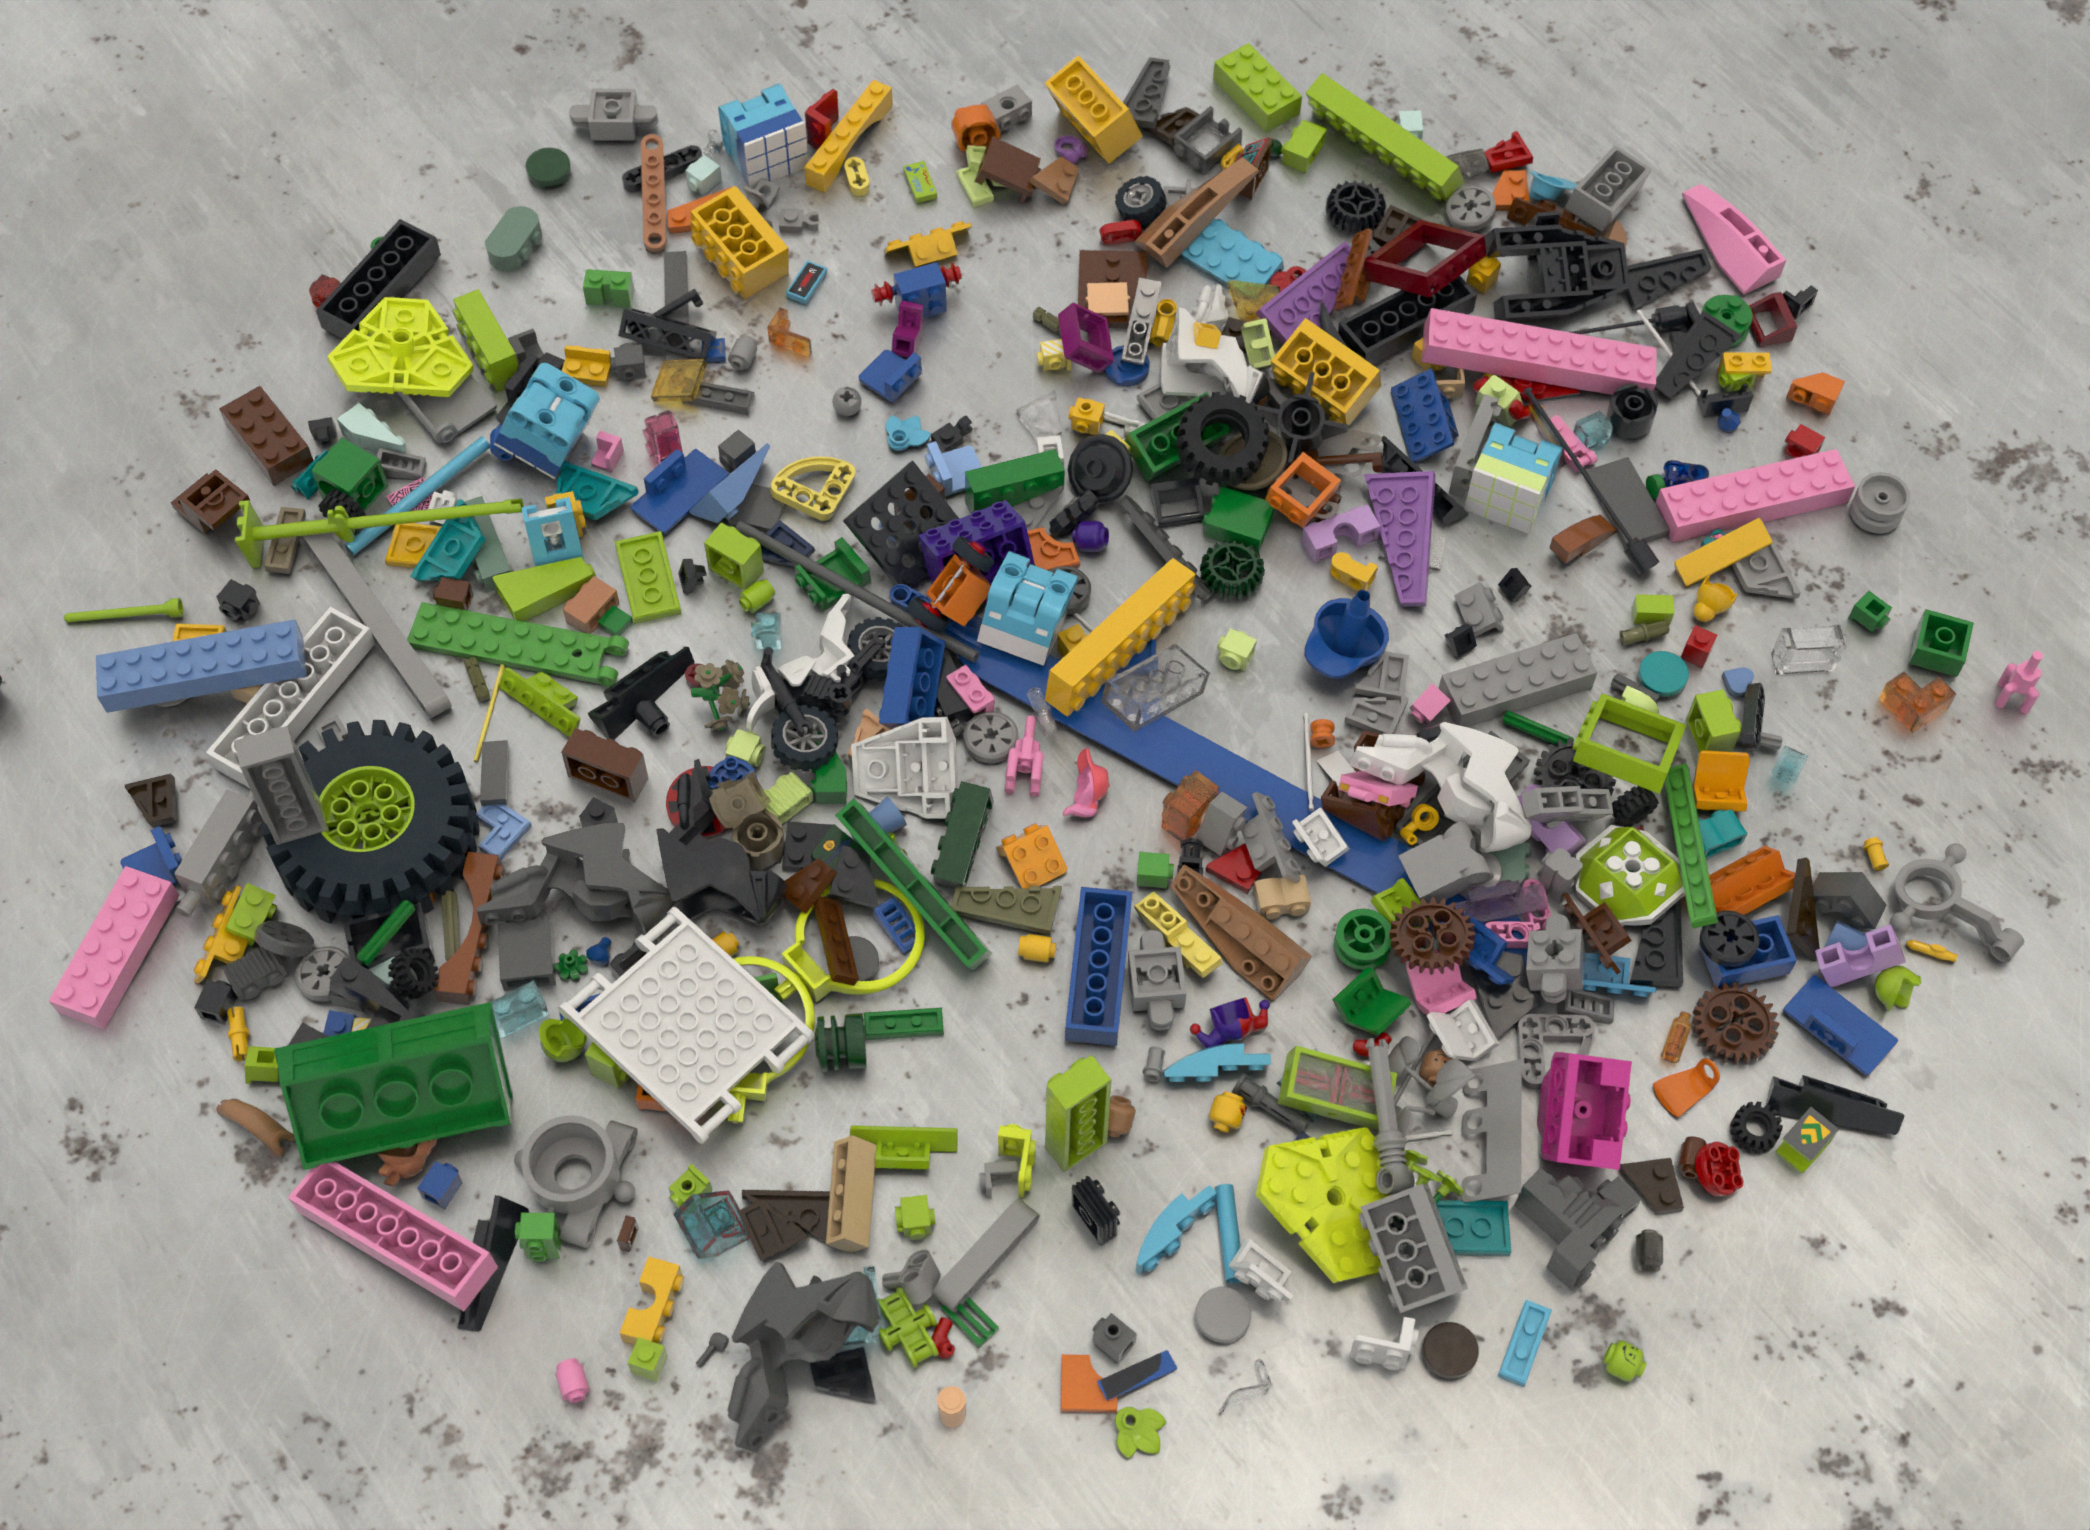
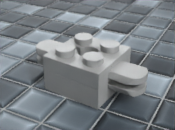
M592 89L590 105H573L569 110L571 124L574 127H589L591 140H635L637 127H655L658 123L655 106L638 105L636 89Z
M1551 915L1546 919L1545 930L1529 931L1526 972L1530 991H1541L1545 1001L1558 1003L1565 999L1567 990L1583 989L1585 946L1582 929H1570L1569 920L1564 915Z
M1149 930L1141 936L1140 950L1128 952L1133 1011L1148 1010V1019L1151 1027L1158 1031H1164L1173 1024V1008L1185 1007L1187 993L1181 947L1166 948L1162 933L1157 930Z

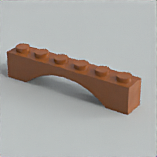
M475 852L467 853L462 874L466 886L472 894V923L460 948L439 968V979L436 980L438 984L434 989L439 1002L470 1005L471 996H475L477 992V981L475 979L477 972L482 970L483 958L481 954L482 950L486 949L488 945V934H486L488 926H492L480 924L477 907L492 900L491 885L504 877V865H501L498 855Z

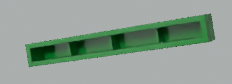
M853 798L835 815L969 969L974 971L993 954L859 801Z

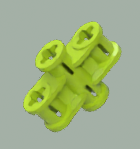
M901 1287L896 1288L895 1293L884 1299H876L878 1308L889 1325L885 1329H877L878 1336L888 1352L899 1343L914 1369L918 1367V1363L930 1356L936 1357L939 1355L933 1340L925 1330L929 1326H937V1321L926 1303L915 1312Z

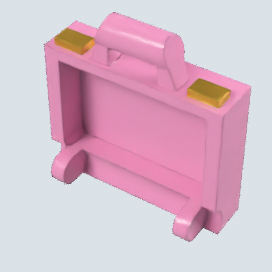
M1358 771L1341 774L1338 790L1347 792L1348 796L1366 802L1375 801L1388 806L1401 804V806L1407 808L1410 805L1411 798H1416L1418 786L1407 782L1403 785H1396L1367 772Z

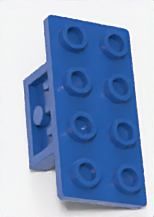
M1428 369L1391 387L1408 453L1414 463L1455 444L1454 438L1458 437L1459 434L1449 399L1439 389L1435 373L1432 369Z
M676 449L644 477L646 493L631 505V511L655 529L661 531L662 534H666L690 513L689 510L710 490L729 475V472L698 449L691 451L685 458L684 454Z
M1813 975L1783 1008L1784 1013L1865 1076L1871 1074L1898 1042V1038L1816 975Z

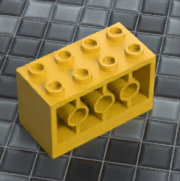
M1079 55L1045 82L1059 111L1108 164L1143 137L1130 110Z
M736 186L691 211L692 242L696 247L700 246L704 251L706 259L716 265L721 277H726L733 291L736 294L739 293L744 300L789 274L788 246Z
M1306 318L1271 360L1275 382L1282 387L1288 386L1291 388L1294 395L1305 394L1309 374L1314 372L1311 396L1319 401L1325 414L1330 416V421L1347 424L1348 427L1381 387V375L1378 368Z

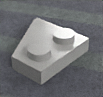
M1385 651L1381 658L1378 659L1377 664L1373 665L1367 672V676L1362 682L1356 685L1355 694L1400 700L1404 693L1409 655Z

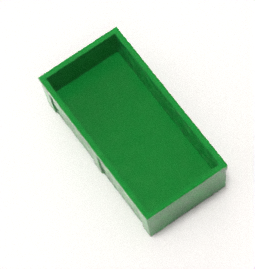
M492 1002L274 1048L279 1082L303 1170L316 1168L317 1165L393 1148L415 1146L416 1143L492 1126L501 1127L511 1124V1099H513V1092Z

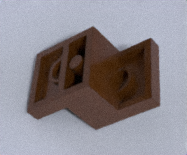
M215 469L212 473H206L175 498L171 505L205 534L210 529L215 530L241 509L239 501H250L244 491Z

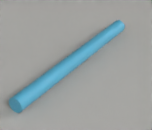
M481 436L384 514L411 511L490 448L489 442ZM392 525L365 528L354 537L353 542H347L344 546L354 556Z

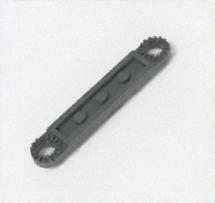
M1125 495L1119 501L1120 507L1123 510L1126 509L1125 512H1128L1129 518L1167 563L1174 558L1195 573L1193 583L1195 588L1192 593H1195L1194 595L1201 601H1206L1212 593L1196 574L1198 571L1196 567L1189 561L1186 562L1182 557L1183 552L1181 549L1168 541L1169 535L1163 529H1158L1154 524L1156 522L1155 518L1150 513L1144 512L1131 497Z

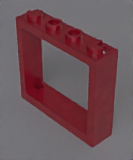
M1419 220L1365 259L1364 270L1366 280L1431 297L1487 256L1485 236ZM1427 243L1456 250L1427 272L1398 265Z

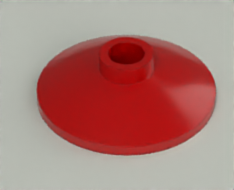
M1506 376L1500 377L1501 380L1516 389L1523 398L1527 396V394L1524 395L1526 388H1532V394L1543 393L1546 389V385L1541 382Z

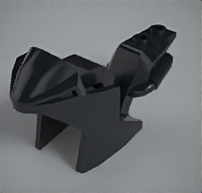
M696 759L694 760V774L689 776L688 773H684L678 779L677 808L679 809L680 822L670 833L664 828L656 829L666 884L674 903L673 907L679 909L691 921L713 909H719L753 922L757 926L766 925L779 908L787 885L780 876L771 870L752 871L750 860L740 843L720 837L714 842L701 835L717 816L709 800L715 788H709L707 783L711 781L707 766L702 768L700 760Z

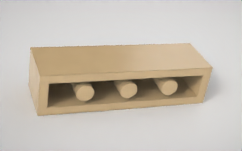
M853 1135L834 1142L826 1245L848 1253L869 1248L876 1155L875 1144Z

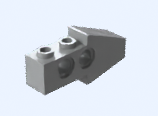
M1580 786L1534 788L1521 793L1525 818L1543 823L1554 821H1594L1613 814L1609 789H1580Z

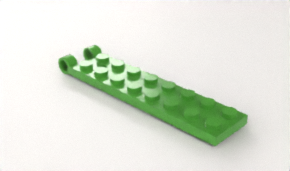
M421 602L407 641L414 649L466 659L475 657L477 661L543 672L545 674L601 684L606 687L616 683L619 673L612 667H601L605 653L625 656L629 646V641L618 635L609 638ZM576 652L582 653L580 657L573 656Z

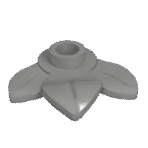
M1292 476L1281 488L1306 508L1316 499L1315 496L1310 494L1312 485L1303 478L1294 479Z

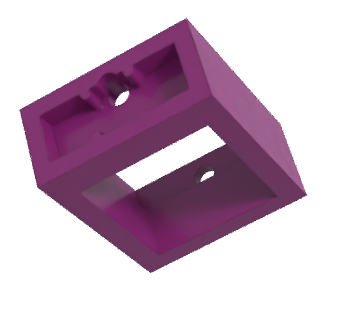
M1074 302L1058 314L1064 357L1097 373L1102 372L1114 362L1106 317ZM1080 329L1089 334L1090 343L1081 339Z

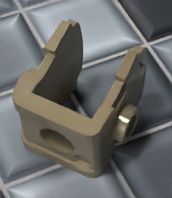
M754 771L747 773L742 779L734 782L728 780L718 783V789H714L712 796L709 798L712 809L725 828L733 827V829L744 823L743 819L749 815L764 810L771 802L756 778Z

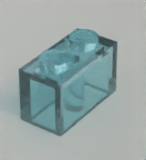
M534 981L491 1001L501 1038L549 1015L546 1003Z

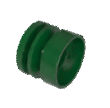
M863 1013L845 1014L843 1027H838L835 1015L831 1016V1028H825L824 1016L817 1017V1025L814 1032L816 1058L821 1066V1072L828 1071V1059H834L835 1071L840 1069L841 1058H846L849 1069L867 1068Z

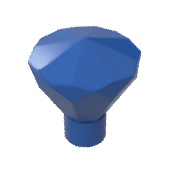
M1728 408L1724 409L1718 418L1719 428L1726 432L1736 430L1741 423L1739 414Z
M602 937L600 943L587 949L586 957L589 961L598 966L609 964L611 940L608 937Z

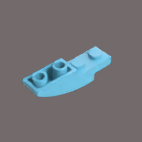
M1243 1043L1212 1046L1191 1053L1172 1063L1163 1070V1076L1169 1077V1082H1184L1185 1077L1196 1076V1081H1212V1076H1218V1065H1222V1070H1238V1065H1249V1070H1265L1264 1065H1271V1054L1244 1053Z
M1211 1185L1207 1186L1191 1200H1188L1181 1193L1161 1212L1148 1231L1141 1246L1136 1264L1138 1275L1142 1274L1145 1270L1150 1272L1155 1269L1160 1263L1159 1260L1166 1254L1168 1256L1174 1254L1181 1247L1182 1232L1180 1230H1187L1193 1225L1194 1219L1201 1213L1206 1215L1215 1207L1217 1192Z

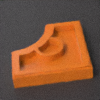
M1044 527L1027 531L1035 566L1045 570L1058 566L1080 567L1081 563L1073 542L1063 543L1054 540L1047 534Z
M1062 1354L1061 1412L1117 1413V1397L1106 1400L1097 1383L1098 1380L1103 1378L1092 1367L1090 1355Z

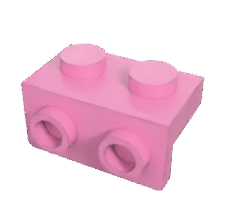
M967 665L946 677L947 682L973 713L978 711L981 713L994 711L995 699L993 695L985 689L977 675L972 673Z

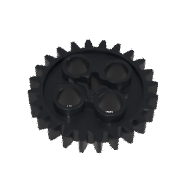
M1568 738L1565 745L1561 740H1558L1557 748L1550 744L1548 752L1542 751V759H1537L1536 766L1538 767L1534 769L1533 773L1537 776L1534 779V784L1539 785L1541 788L1580 786V789H1609L1610 795L1613 794L1614 789L1612 787L1616 784V779L1612 778L1613 776L1598 770L1589 771L1592 768L1573 761L1576 750L1572 749L1574 744L1571 738ZM1558 767L1564 772L1556 773L1552 768ZM1586 781H1593L1597 786L1591 787L1587 785Z

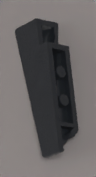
M1385 435L1382 436V466L1389 473L1423 472ZM1435 482L1433 510L1441 521L1446 525L1468 516L1469 514Z
M685 646L674 655H670L668 651L657 653L603 691L608 701L588 712L589 718L607 738L615 740L636 720L634 713L638 703L643 700H653L655 702L685 674L686 669L690 665L695 664L690 648Z
M1802 1075L1799 1085L1773 1076L1766 1104L1770 1105L1769 1111L1772 1112L1775 1109L1779 1116L1800 1119L1812 1107L1833 1125L1893 1135L1898 1134L1905 1117L1903 1113L1887 1109V1103L1881 1099Z
M495 1195L490 1222L478 1219L473 1239L474 1244L491 1254L498 1268L464 1312L461 1311L458 1323L459 1330L481 1331L518 1241L515 1237L516 1223L521 1222V1213H529L527 1207L502 1196Z

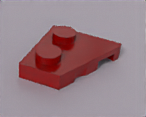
M1515 131L1509 140H1501L1495 147L1485 151L1483 160L1492 173L1533 164V155L1518 131Z
M1246 843L1208 863L1205 870L1246 894L1250 892L1255 881L1258 880L1263 872L1255 869Z

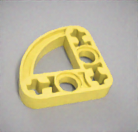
M822 456L804 458L789 464L774 477L771 483L770 494L774 499L818 520L827 521L833 517L851 487L856 471L852 464L841 459ZM812 471L832 472L820 493L791 479ZM844 472H848V474L844 476L843 481L841 482L840 475ZM781 486L785 487V489H782L781 491L777 490V488H781ZM831 487L838 488L841 493L838 495H831L828 492V489ZM798 495H806L809 500L802 503L796 497ZM824 506L828 507V509H825L824 511L820 510V508H823Z

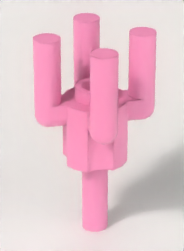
M2040 651L2033 652L2029 661L2025 660L2022 664L2016 666L2010 663L2007 665L1998 681V685L2003 690L1995 702L1997 707L2003 708L2011 694L2016 692L2027 696L2020 707V711L2025 714L2030 712L2039 697V692L2035 685L2042 674L2041 669L2037 667L2043 658V654Z
M1034 716L1026 717L1024 737L1016 740L1015 748L1009 750L1004 789L1008 794L1014 793L1017 771L1022 773L1031 772L1029 794L1035 797L1039 796L1044 754L1040 751V743L1034 740L1036 717Z

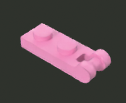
M1558 414L1550 418L1574 455L1580 456V458H1576L1583 468L1585 465H1592L1597 462L1596 454L1582 443ZM1565 450V462L1574 472H1579V469Z

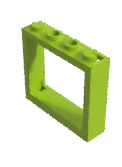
M1601 693L1598 702L1593 700L1572 748L1576 750L1573 761L1660 794L1686 724ZM1599 718L1668 743L1660 766L1591 741L1590 738Z

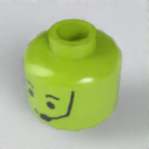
M1619 1340L1616 1344L1611 1342L1602 1361L1606 1364V1371L1609 1374L1625 1382L1632 1381L1635 1376L1640 1378L1647 1365V1362L1643 1361V1350L1624 1340Z

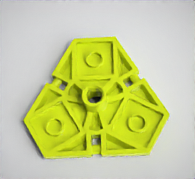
M384 297L359 323V331L353 329L327 356L328 364L346 391L350 392L371 391V393L387 392L388 394L403 392V395L421 394V396L450 397L473 372V363L454 336H448L447 326L429 300Z
M1367 1127L1322 1135L1317 1140L1311 1137L1270 1145L1264 1148L1255 1195L1290 1235L1297 1233L1302 1238L1298 1244L1333 1283L1379 1273L1378 1267L1382 1266L1379 1256H1374L1368 1240H1371L1372 1237L1369 1229L1364 1230L1359 1219V1214L1362 1213L1360 1207L1393 1194H1383L1377 1188L1376 1177L1378 1171L1382 1168L1379 1165V1162L1382 1160H1379L1378 1155L1381 1153H1378L1377 1148L1373 1146L1376 1137ZM1306 1223L1311 1227L1310 1231L1306 1228Z

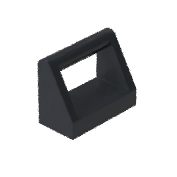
M1190 478L1151 485V501L1158 527L1204 520L1205 514L1201 488L1197 479ZM1194 499L1197 512L1162 517L1160 504Z

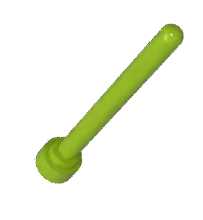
M171 598L165 601L164 604L66 613L64 620L70 623L165 614L171 618L183 617L184 609L181 598Z

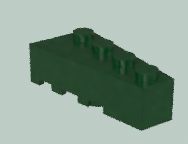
M961 781L959 788H955L953 791V810L947 813L945 819L946 834L945 836L941 835L938 843L939 858L938 860L934 859L931 867V874L935 883L953 888L967 886L975 860L972 853L978 851L981 843V833L979 830L980 828H986L988 809H992L994 804L990 788Z

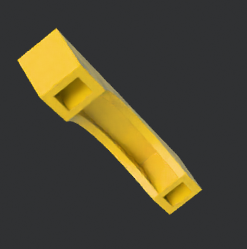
M874 79L871 81L804 167L806 185L826 193L836 180L840 168L857 138L872 123L882 120L893 106L892 87Z

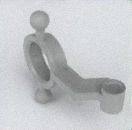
M1954 843L1949 845L1945 850L1946 858L1943 862L1935 859H1918L1909 862L1900 869L1895 880V891L1899 903L1904 910L1893 914L1890 918V924L1895 932H1906L1911 926L1910 918L1912 916L1919 919L1933 920L1950 913L1974 926L1983 944L1990 948L1992 956L2001 962H2010L2024 944V938L2019 932L2011 928H2005L2002 931L1994 914L1961 897L1962 882L1958 873L1952 868L1954 864L1961 863L1966 858V850L1961 844ZM1933 876L1947 883L1951 890V895L1943 903L1923 905L1915 902L1907 895L1905 885L1914 877Z

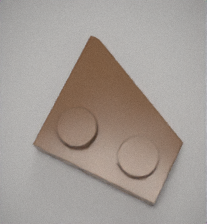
M1061 156L1029 180V183L1064 205L1069 199L1079 168Z

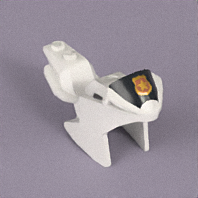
M1217 284L1214 292H1212L1211 286L1206 285L1202 287L1197 306L1192 309L1191 314L1184 308H1178V319L1167 344H1162L1160 365L1162 391L1166 395L1197 397L1207 392L1211 397L1212 392L1220 391V395H1225L1226 392L1218 376L1189 372L1185 367L1186 363H1207L1206 365L1222 373L1226 391L1233 392L1234 396L1238 398L1240 394L1247 397L1246 402L1249 404L1253 401L1256 405L1262 406L1269 398L1270 386L1268 379L1264 373L1251 365L1246 366L1244 354L1239 349L1236 337L1221 335L1216 349L1195 344L1194 322L1216 325L1221 330L1222 325L1226 323L1228 318V311L1225 310L1224 305L1225 295L1222 293L1221 285Z

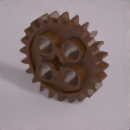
M1434 897L1431 898L1430 903H1426L1425 899L1421 898L1420 905L1411 901V909L1403 906L1402 914L1396 913L1395 921H1391V948H1394L1395 956H1401L1402 964L1409 961V969H1413L1417 965L1419 966V973L1428 968L1430 975H1433L1434 969H1439L1440 973L1444 974V967H1448L1453 971L1454 963L1462 966L1463 958H1470V951L1474 950V923H1470V915L1464 916V908L1455 910V902L1447 906L1445 905L1444 898L1440 903H1436ZM1426 918L1430 919L1432 934L1429 932V924ZM1432 935L1436 939V948L1439 954L1435 953Z
M1736 982L1733 983L1731 988L1726 983H1723L1721 990L1716 985L1713 986L1711 993L1706 990L1702 996L1703 998H1699L1696 1003L1697 1006H1695L1692 1013L1695 1016L1691 1021L1692 1024L1697 1025L1693 1033L1701 1034L1697 1042L1707 1043L1704 1051L1713 1049L1714 1058L1721 1054L1723 1055V1062L1726 1063L1730 1057L1733 1059L1734 1065H1737L1740 1058H1742L1745 1064H1748L1750 1057L1758 1061L1760 1054L1765 1056L1769 1051L1768 1048L1771 1049L1775 1043L1774 1040H1776L1779 1034L1775 1030L1780 1025L1774 1021L1778 1014L1769 1012L1773 1004H1764L1766 995L1758 998L1756 996L1758 989L1755 988L1750 993L1748 992L1747 984L1742 989H1738ZM1735 1004L1742 1006L1744 1010L1736 1008ZM1712 1015H1718L1722 1020H1717ZM1749 1026L1755 1027L1759 1032L1752 1031ZM1726 1036L1733 1037L1736 1042L1729 1041Z

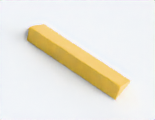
M1757 518L1674 562L1675 571L1687 588L1705 579L1707 576L1773 544L1762 520Z

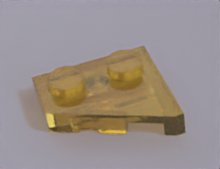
M1236 280L1226 282L1238 316L1244 322L1259 318L1256 312L1279 294L1277 286Z

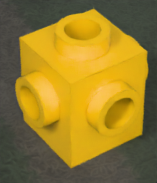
M1078 397L1075 406L1071 405L1068 419L1071 420V429L1080 433L1098 435L1104 420L1105 404Z

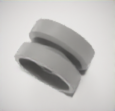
M1876 472L1864 477L1850 504V514L1853 521L1861 529L1870 533L1883 534L1897 528L1910 503V491L1907 484L1899 477L1884 472Z

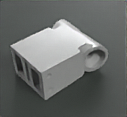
M1459 821L1452 825L1444 835H1438L1398 855L1420 900L1424 898L1426 903H1430L1432 897L1435 898L1436 903H1440L1443 898L1447 900L1466 890L1470 885L1482 884L1494 877L1486 859L1476 852L1475 838L1466 821Z

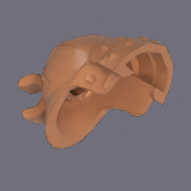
M438 1139L416 1143L415 1146L398 1147L375 1152L384 1162V1165L378 1172L379 1175L387 1177L384 1184L393 1187L398 1183L399 1178H411L417 1175L423 1169L427 1156L432 1153V1148L436 1146Z

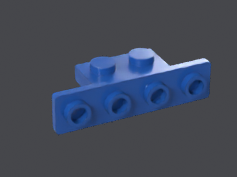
M1470 915V923H1474L1475 941L1474 950L1470 951L1468 963L1478 970L1487 972L1489 974L1488 978L1498 985L1512 984L1515 978L1496 965L1509 942ZM1427 921L1429 924V932H1431L1432 934L1431 922Z

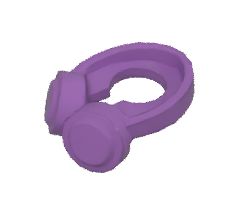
M1061 136L1054 142L1056 153L1072 164H1075L1078 158H1084L1088 155L1087 145L1075 136ZM1065 144L1073 145V149H1062L1061 147Z

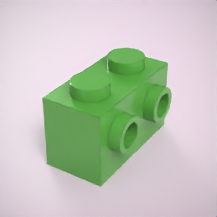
M521 1213V1222L516 1223L515 1237L519 1239L520 1249L524 1250L526 1257L538 1262L546 1261L547 1258H560L561 1228L555 1213Z

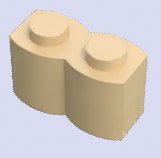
M1299 875L1301 880L1297 883L1284 877L1255 881L1253 893L1258 914L1272 920L1279 918L1283 914L1301 916L1309 911L1311 899L1305 875Z

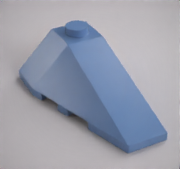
M768 443L765 444L710 490L689 512L694 516L719 523L725 517L727 520L731 519L739 512L736 507L744 500L771 446Z

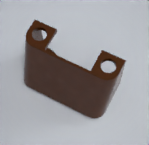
M1364 730L1354 745V752L1357 746H1363V744L1364 747H1374L1378 736L1382 734ZM1425 772L1420 773V775L1407 783L1417 785L1418 788L1423 786L1426 778ZM1331 780L1321 796L1322 807L1325 812L1381 841H1385L1392 836L1396 823L1403 818L1406 809L1401 804L1388 806L1375 801L1366 802L1350 797L1344 791H1339L1338 793L1337 783Z

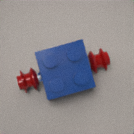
M935 262L893 274L894 286H891L886 281H884L882 287H878L875 283L874 289H871L873 301L875 303L878 302L880 306H882L884 300L892 303L895 296V304L898 311L901 301L924 305L923 318L947 312L946 287L949 288L950 282L953 281L956 285H959L962 274L959 266L955 267L954 263H951L950 268L946 269L943 265L939 268L938 263Z

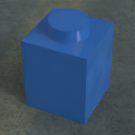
M435 1161L417 1189L423 1199L445 1210L463 1182L456 1167L449 1163L442 1165Z

